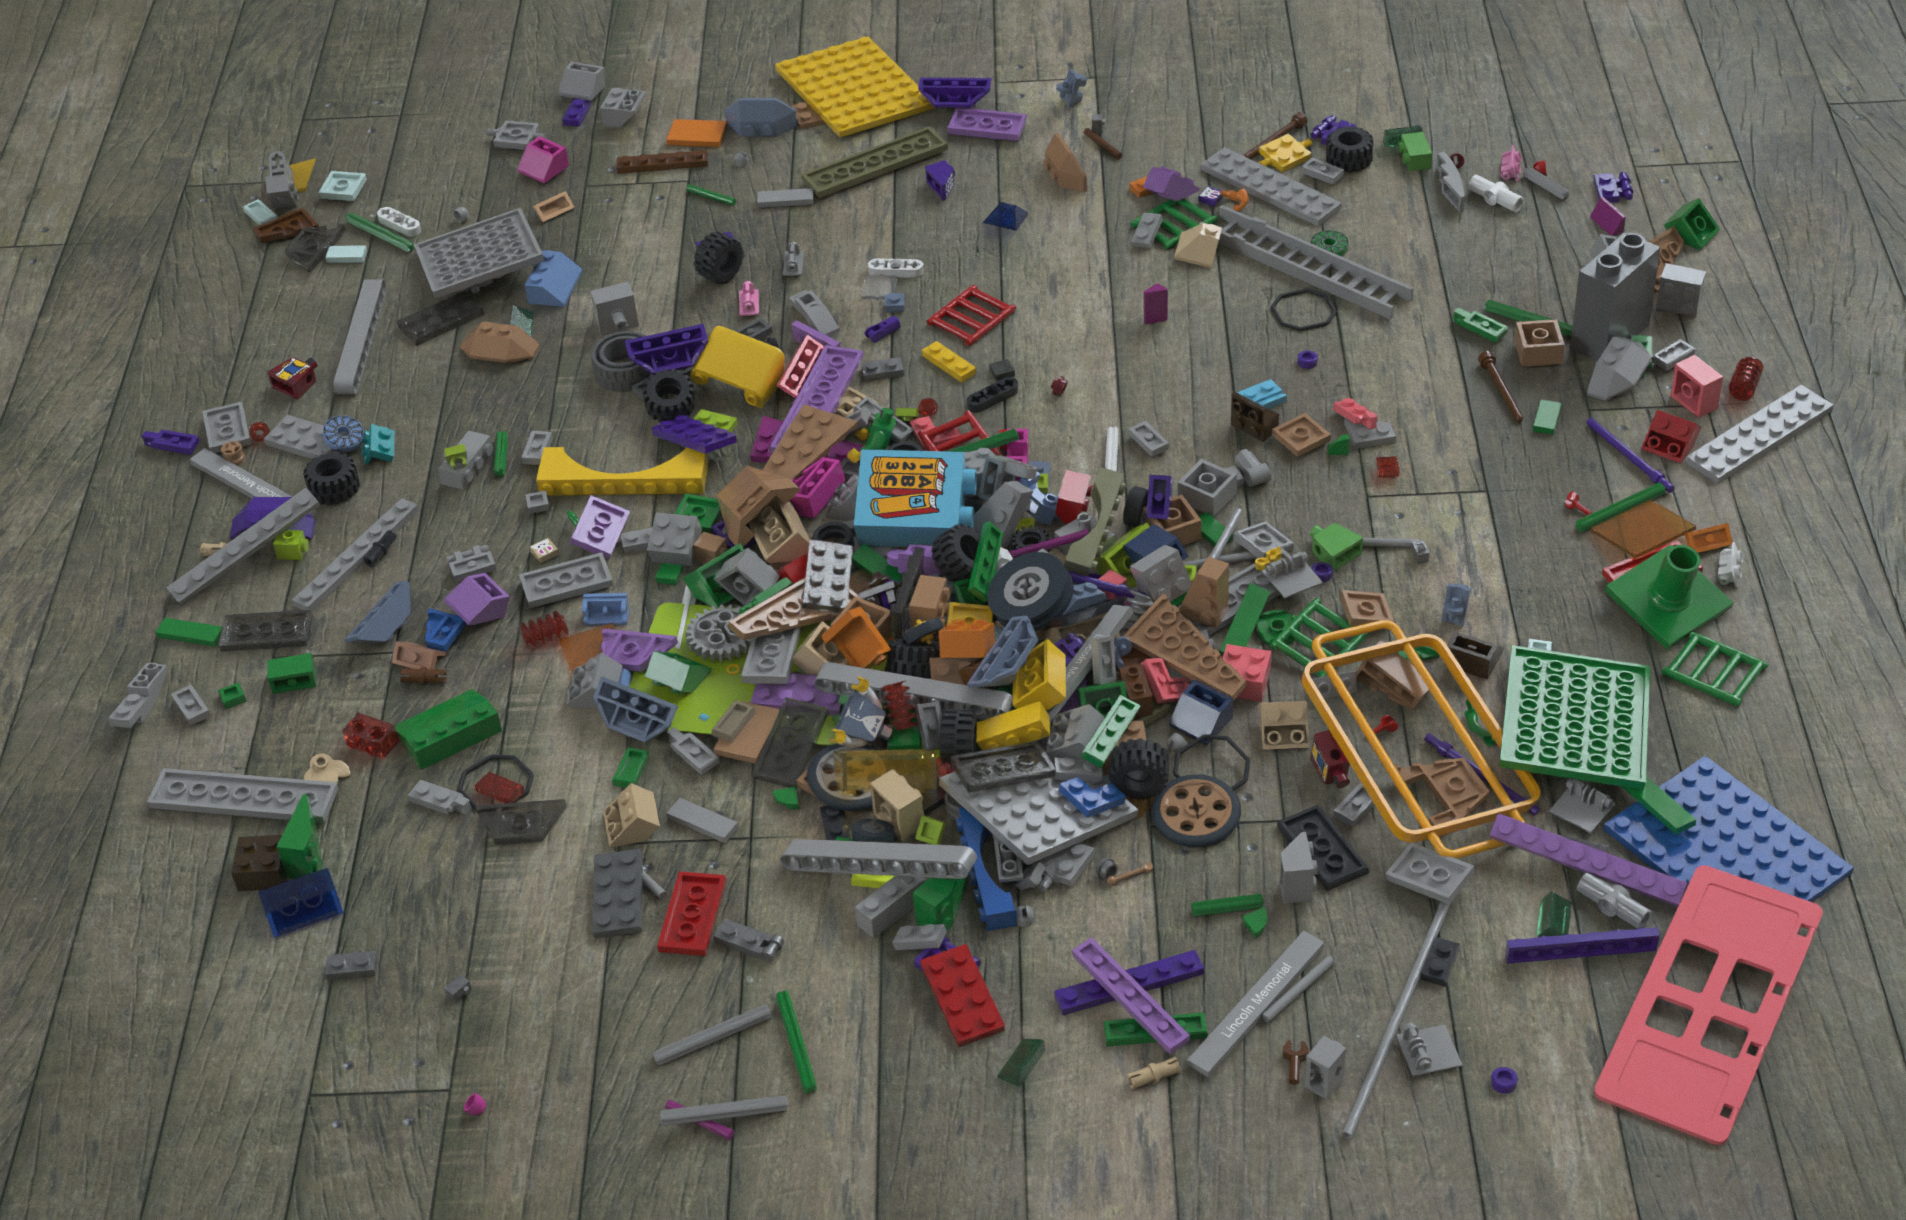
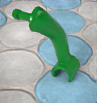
M1466 700L1468 710L1464 714L1469 729L1482 737L1487 746L1495 744L1496 742L1490 732L1478 724V714L1472 708L1469 700Z

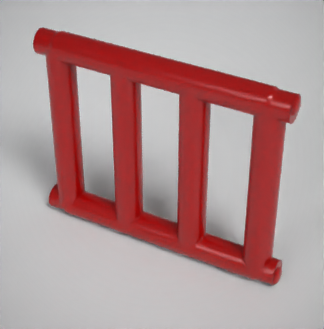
M972 285L927 320V324L929 326L934 324L965 340L966 344L970 346L1016 310V306L1014 304L1008 305L978 290L976 285ZM972 295L1002 311L996 315L966 299ZM960 305L990 321L983 325L954 310V308ZM948 315L977 331L971 335L941 320V318Z
M969 410L964 413V416L926 432L920 430L917 433L928 451L939 452L946 451L977 437H980L981 440L989 437ZM968 422L974 429L936 446L930 439ZM998 448L991 449L996 456H1003Z

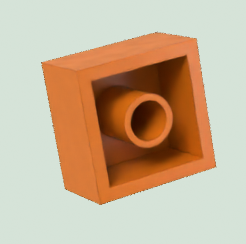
M963 619L952 620L951 623L946 624L944 628L939 630L940 658H985L995 643L994 623H987L986 619L973 620V623H965Z

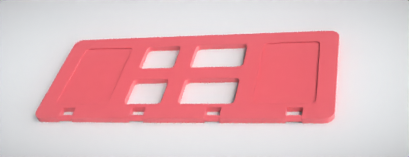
M1702 865L1697 867L1595 1085V1096L1601 1101L1714 1145L1726 1143L1821 921L1822 908L1818 904L1710 866ZM1800 927L1809 929L1806 937L1798 935ZM1683 943H1689L1718 954L1716 963L1701 993L1693 992L1666 981ZM1738 962L1767 971L1773 975L1757 1013L1742 1010L1720 1000L1733 969ZM1776 985L1784 987L1781 996L1773 993ZM1662 999L1693 1012L1682 1037H1675L1646 1025L1656 1000ZM1716 1019L1748 1032L1737 1058H1731L1701 1046L1711 1020ZM1750 1045L1758 1047L1756 1056L1747 1053ZM1723 1107L1732 1109L1729 1119L1720 1115Z

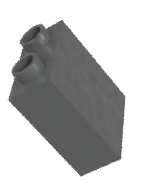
M1624 232L1579 271L1570 349L1598 361L1613 336L1631 339V335H1638L1649 325L1660 254L1659 246L1645 241V238L1640 234Z

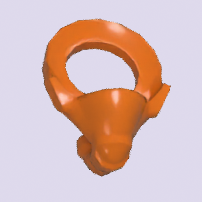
M1241 189L1238 192L1233 190H1221L1220 192L1221 196L1240 202V205L1236 204L1233 208L1237 212L1244 209L1246 204L1249 203V197L1245 189Z

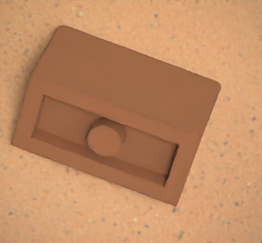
M396 641L391 663L413 669H420L421 667L435 669L437 656H445L446 652L411 642Z

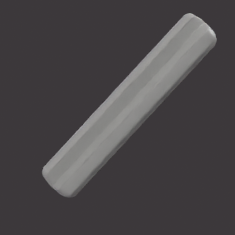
M1527 167L1523 170L1525 178L1561 200L1569 196L1568 189L1535 169Z

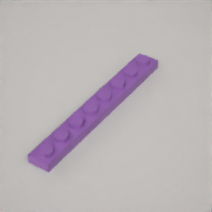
M1499 813L1489 838L1578 871L1591 873L1597 878L1675 907L1679 906L1687 882Z

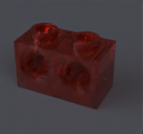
M359 712L342 730L348 747L382 759L399 742L395 725Z

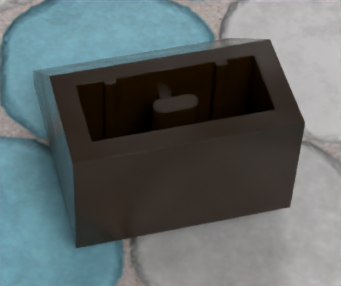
M1237 392L1231 393V425L1262 442L1272 436V429L1279 426V414Z
M1454 632L1447 644L1464 672L1487 680L1504 651L1502 646Z

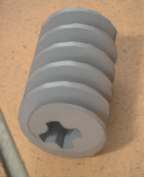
M1130 590L1135 597L1127 598L1126 600L1131 604L1129 607H1131L1133 614L1119 631L1120 635L1123 636L1148 610L1147 607L1154 603L1150 600L1152 598L1140 592Z

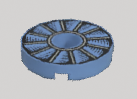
M349 416L332 417L323 427V440L326 445L334 450H343L342 452L355 450L361 445L364 438L362 425L356 419ZM346 432L348 435L340 436L338 433Z

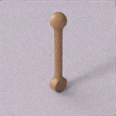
M1147 862L1143 867L1116 877L1109 876L1107 883L1114 885L1116 881L1141 872L1150 873L1153 871V864Z

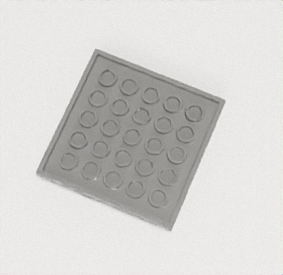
M521 208L414 244L435 298H443L450 293L464 291L467 287L481 285L487 280L503 277L504 274L518 272L522 268L536 266L540 262L545 261Z
M1049 736L1038 739L1036 742H1029L940 777L939 786L1027 865L1136 818L1138 815V809L1126 798L1124 804L1088 818L1059 792L1060 783L1068 780L1055 779L1053 765L1055 757L1045 754ZM1103 779L1102 782L1084 781L1092 790L1108 784Z

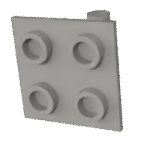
M1299 551L1291 557L1286 556L1285 559L1281 558L1279 561L1271 562L1265 567V570H1262L1265 577L1284 599L1323 584L1306 564L1305 561L1308 560L1306 552L1302 553Z
M1570 778L1566 783L1568 789L1551 807L1549 813L1592 833L1616 803L1613 802L1610 795L1597 791L1596 788L1591 790L1590 785L1585 787V784L1578 781V779L1573 780Z
M1407 1023L1404 1026L1403 1033L1396 1035L1413 1077L1462 1066V1062L1445 1024L1419 1030L1413 1023Z

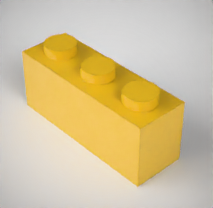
M1040 701L977 722V743L986 757L1050 736V716Z

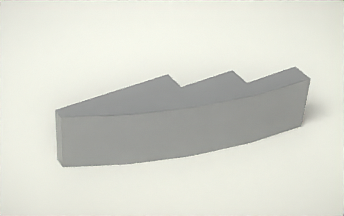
M1445 151L1440 152L1437 156V170L1440 172L1439 181L1442 183L1441 193L1461 213L1464 208L1465 196L1460 174Z

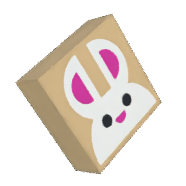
M549 538L529 546L530 552L540 563L559 555L558 549Z

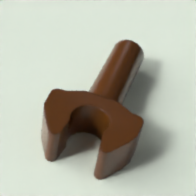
M1288 1040L1283 1046V1058L1290 1061L1289 1083L1297 1085L1299 1084L1300 1062L1306 1060L1309 1048L1302 1041L1300 1051L1295 1052L1291 1049V1040Z

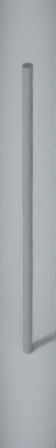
M1441 902L1342 1132V1136L1347 1139H1351L1418 983L1435 937H1437L1448 912L1449 904Z

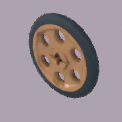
M1190 774L1168 782L1166 789H1163L1162 793L1155 796L1151 806V816L1156 828L1168 840L1188 847H1204L1224 840L1233 832L1240 820L1241 804L1233 789L1222 780L1208 775ZM1201 790H1209L1211 794L1201 796L1199 792ZM1182 792L1188 795L1185 799L1175 797L1176 794ZM1194 801L1196 802V808L1199 811L1198 819L1196 817V812H1194ZM1217 804L1226 806L1222 811H1217L1213 807ZM1170 810H1176L1179 812V814L1174 817H1170L1166 813ZM1207 822H1215L1217 826L1210 829L1205 827V824ZM1184 825L1194 827L1191 831H1183L1181 829Z

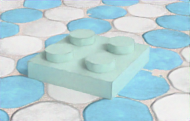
M331 171L319 191V196L322 199L355 201L367 180L366 174Z

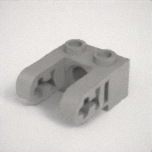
M272 152L269 156L270 176L265 177L267 195L274 209L297 207L296 200L299 199L298 189H295L293 172L282 152ZM277 158L281 159L279 160V165H277L275 162L277 161Z
M1002 455L986 456L978 497L989 500L1005 482L1014 481L1015 475L1027 479H1036L1038 468ZM1030 498V500H1029V502H1028V504H1027L1025 510H1030L1031 500H1032L1031 498Z

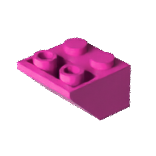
M539 136L526 146L517 170L519 173L541 183H546L569 166L566 148Z

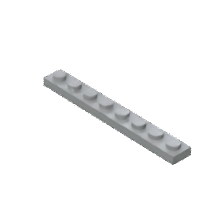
M304 488L166 587L167 590L181 606L320 506L319 502L307 488Z
M401 498L292 599L293 606L308 613L313 611L365 562L363 558L369 553L373 543L378 542L388 530L396 533L419 511L418 505Z

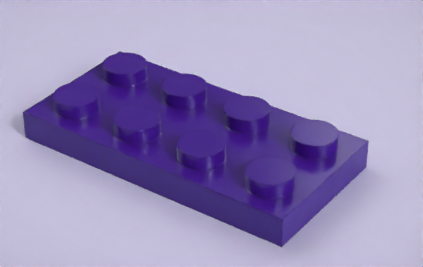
M686 415L677 416L676 419L671 421H662L660 425L652 427V434L654 436L704 454L737 442L736 434L730 433L726 429L716 428L711 424H704L700 420L690 419Z

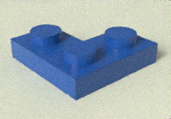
M1076 777L1059 785V792L1087 818L1125 803L1126 796L1112 783L1092 790L1080 777Z

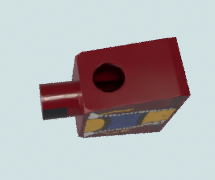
M295 357L290 358L267 372L271 387L298 400L316 382L314 369L318 365L313 358H309L305 362Z
M1330 730L1315 733L1310 759L1325 784L1335 782L1337 788L1348 786L1350 784L1348 778L1350 763Z

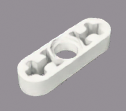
M384 207L377 211L378 220L381 224L408 237H414L421 233L418 220L390 207Z
M872 259L868 262L869 274L874 277L917 278L924 273L923 262L917 259Z

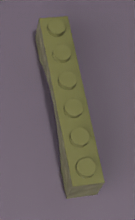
M1099 467L1091 493L1098 512V522L1089 534L1071 544L1064 564L1067 571L1088 577L1090 573L1095 574L1098 564L1095 559L1096 557H1101L1104 547L1101 545V542L1106 543L1109 530L1106 528L1107 526H1112L1115 514H1112L1113 510H1118L1120 503L1118 495L1122 496L1126 484L1122 483L1123 473Z

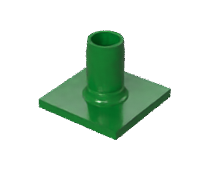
M1668 545L1607 584L1604 590L1667 650L1687 638L1692 631L1696 632L1731 609L1734 603L1698 570L1701 561L1700 556L1696 550L1686 545Z

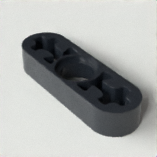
M1006 377L967 397V409L970 412L979 413L1018 393L1017 379Z

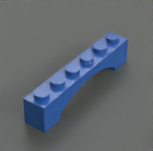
M964 807L959 808V818L955 819L957 831L963 834L960 836L961 846H967L977 854V860L972 867V871L969 872L971 886L976 885V889H974L976 904H981V907L978 908L980 921L985 922L987 931L1016 926L1015 908L1011 893H1005L992 881L982 862L981 855L987 837L992 836V833Z

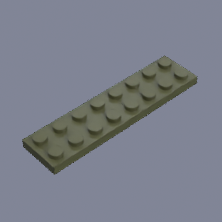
M929 126L802 173L801 177L802 181L809 188L813 189L814 194L821 198L948 150V143Z

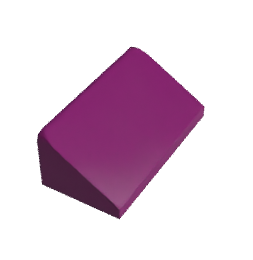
M1601 197L1593 209L1590 218L1610 236L1623 233L1626 216L1604 197Z
M1156 283L1143 292L1144 324L1168 320V290Z

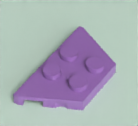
M613 629L602 630L604 638L601 643V649L603 654L623 665L622 670L642 672L648 667L653 651L668 652L678 644L676 636Z

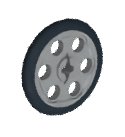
M837 743L822 749L812 759L808 766L807 780L813 794L829 807L843 811H862L873 808L871 787L868 780L872 778L878 779L892 769L894 770L889 759L872 746L866 744L864 747L849 749ZM842 756H847L851 758V760L848 762H843L839 760V758ZM863 761H870L874 765L865 767L861 763ZM826 768H831L835 772L832 774H826L823 772V770ZM835 785L840 787L841 789L839 791L834 792L829 790L828 788L830 786ZM853 791H861L863 795L856 797L851 793Z

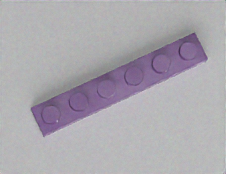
M1092 937L1072 950V956L1170 1055L1190 1041V1035Z

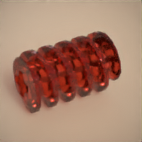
M1744 357L1738 361L1729 383V392L1734 398L1746 401L1753 397L1764 370L1763 363L1759 359Z
M558 611L553 612V618L550 614H545L544 620L539 616L536 618V623L532 619L528 620V627L524 622L520 623V633L527 649L528 643L536 647V640L545 644V637L553 641V634L561 638V631L569 635L565 618Z
M905 681L885 685L880 688V691L888 692L882 699L890 701L884 707L885 709L892 710L886 716L887 718L894 719L889 724V727L896 728V730L918 725V722L911 721V719L916 717V713L909 712L914 707V704L907 703L912 698V695L904 694L910 689L909 686L902 685Z

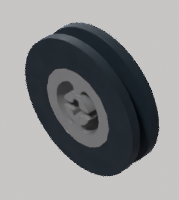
M1032 552L1012 559L995 574L988 588L987 600L991 611L1003 627H1006L1012 617L1027 616L1034 631L1049 626L1052 618L1061 616L1066 611L1073 597L1074 586L1071 576L1057 557L1045 552Z

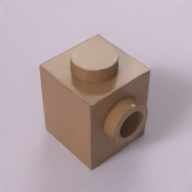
M703 532L693 544L695 561L705 564L728 550L726 538Z

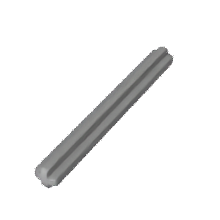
M764 1004L656 1050L653 1053L654 1059L658 1065H662L765 1021L771 1017L770 1009Z
M783 1095L660 1111V1122L662 1126L781 1112L788 1110V1100Z

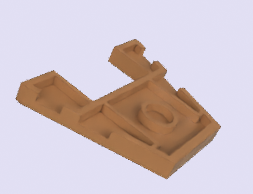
M1465 758L1439 760L1429 765L1412 763L1411 767L1402 768L1400 765H1394L1406 785L1424 779L1445 807L1446 811L1429 817L1431 826L1467 817L1489 797L1490 791Z

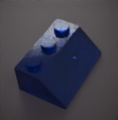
M328 867L258 891L273 937L344 913Z

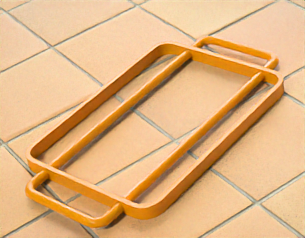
M1379 620L1315 637L1312 641V650L1318 660L1308 663L1305 667L1301 680L1302 685L1395 837L1409 843L1429 839L1439 855L1455 859L1508 845L1491 839L1450 850L1443 845L1438 837L1495 821L1498 813L1525 823L1520 814L1528 812L1532 806L1536 805L1540 797V788L1531 773L1514 769L1529 792L1531 799L1513 804L1413 649L1419 646H1427L1434 649L1440 655L1501 749V727L1446 643L1441 638L1431 634H1420L1406 638L1401 628L1389 620ZM1380 629L1390 630L1397 639L1396 641L1327 657L1321 648L1323 643ZM1404 650L1504 807L1431 826L1334 667ZM1325 670L1422 829L1410 830L1402 826L1311 679V673Z

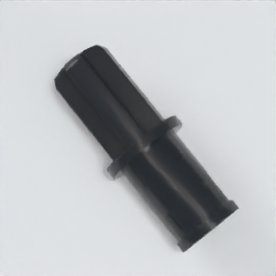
M388 530L378 542H374L369 553L363 558L365 564L374 567L379 559L388 553L387 549L396 539V534Z

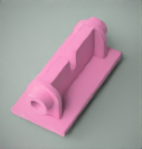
M1512 145L1511 151L1505 152L1502 155L1501 177L1505 180L1515 177L1516 182H1518L1522 158L1520 152H1516L1514 145Z
M750 281L744 282L742 291H739L740 316L759 315L758 289L754 290V285Z

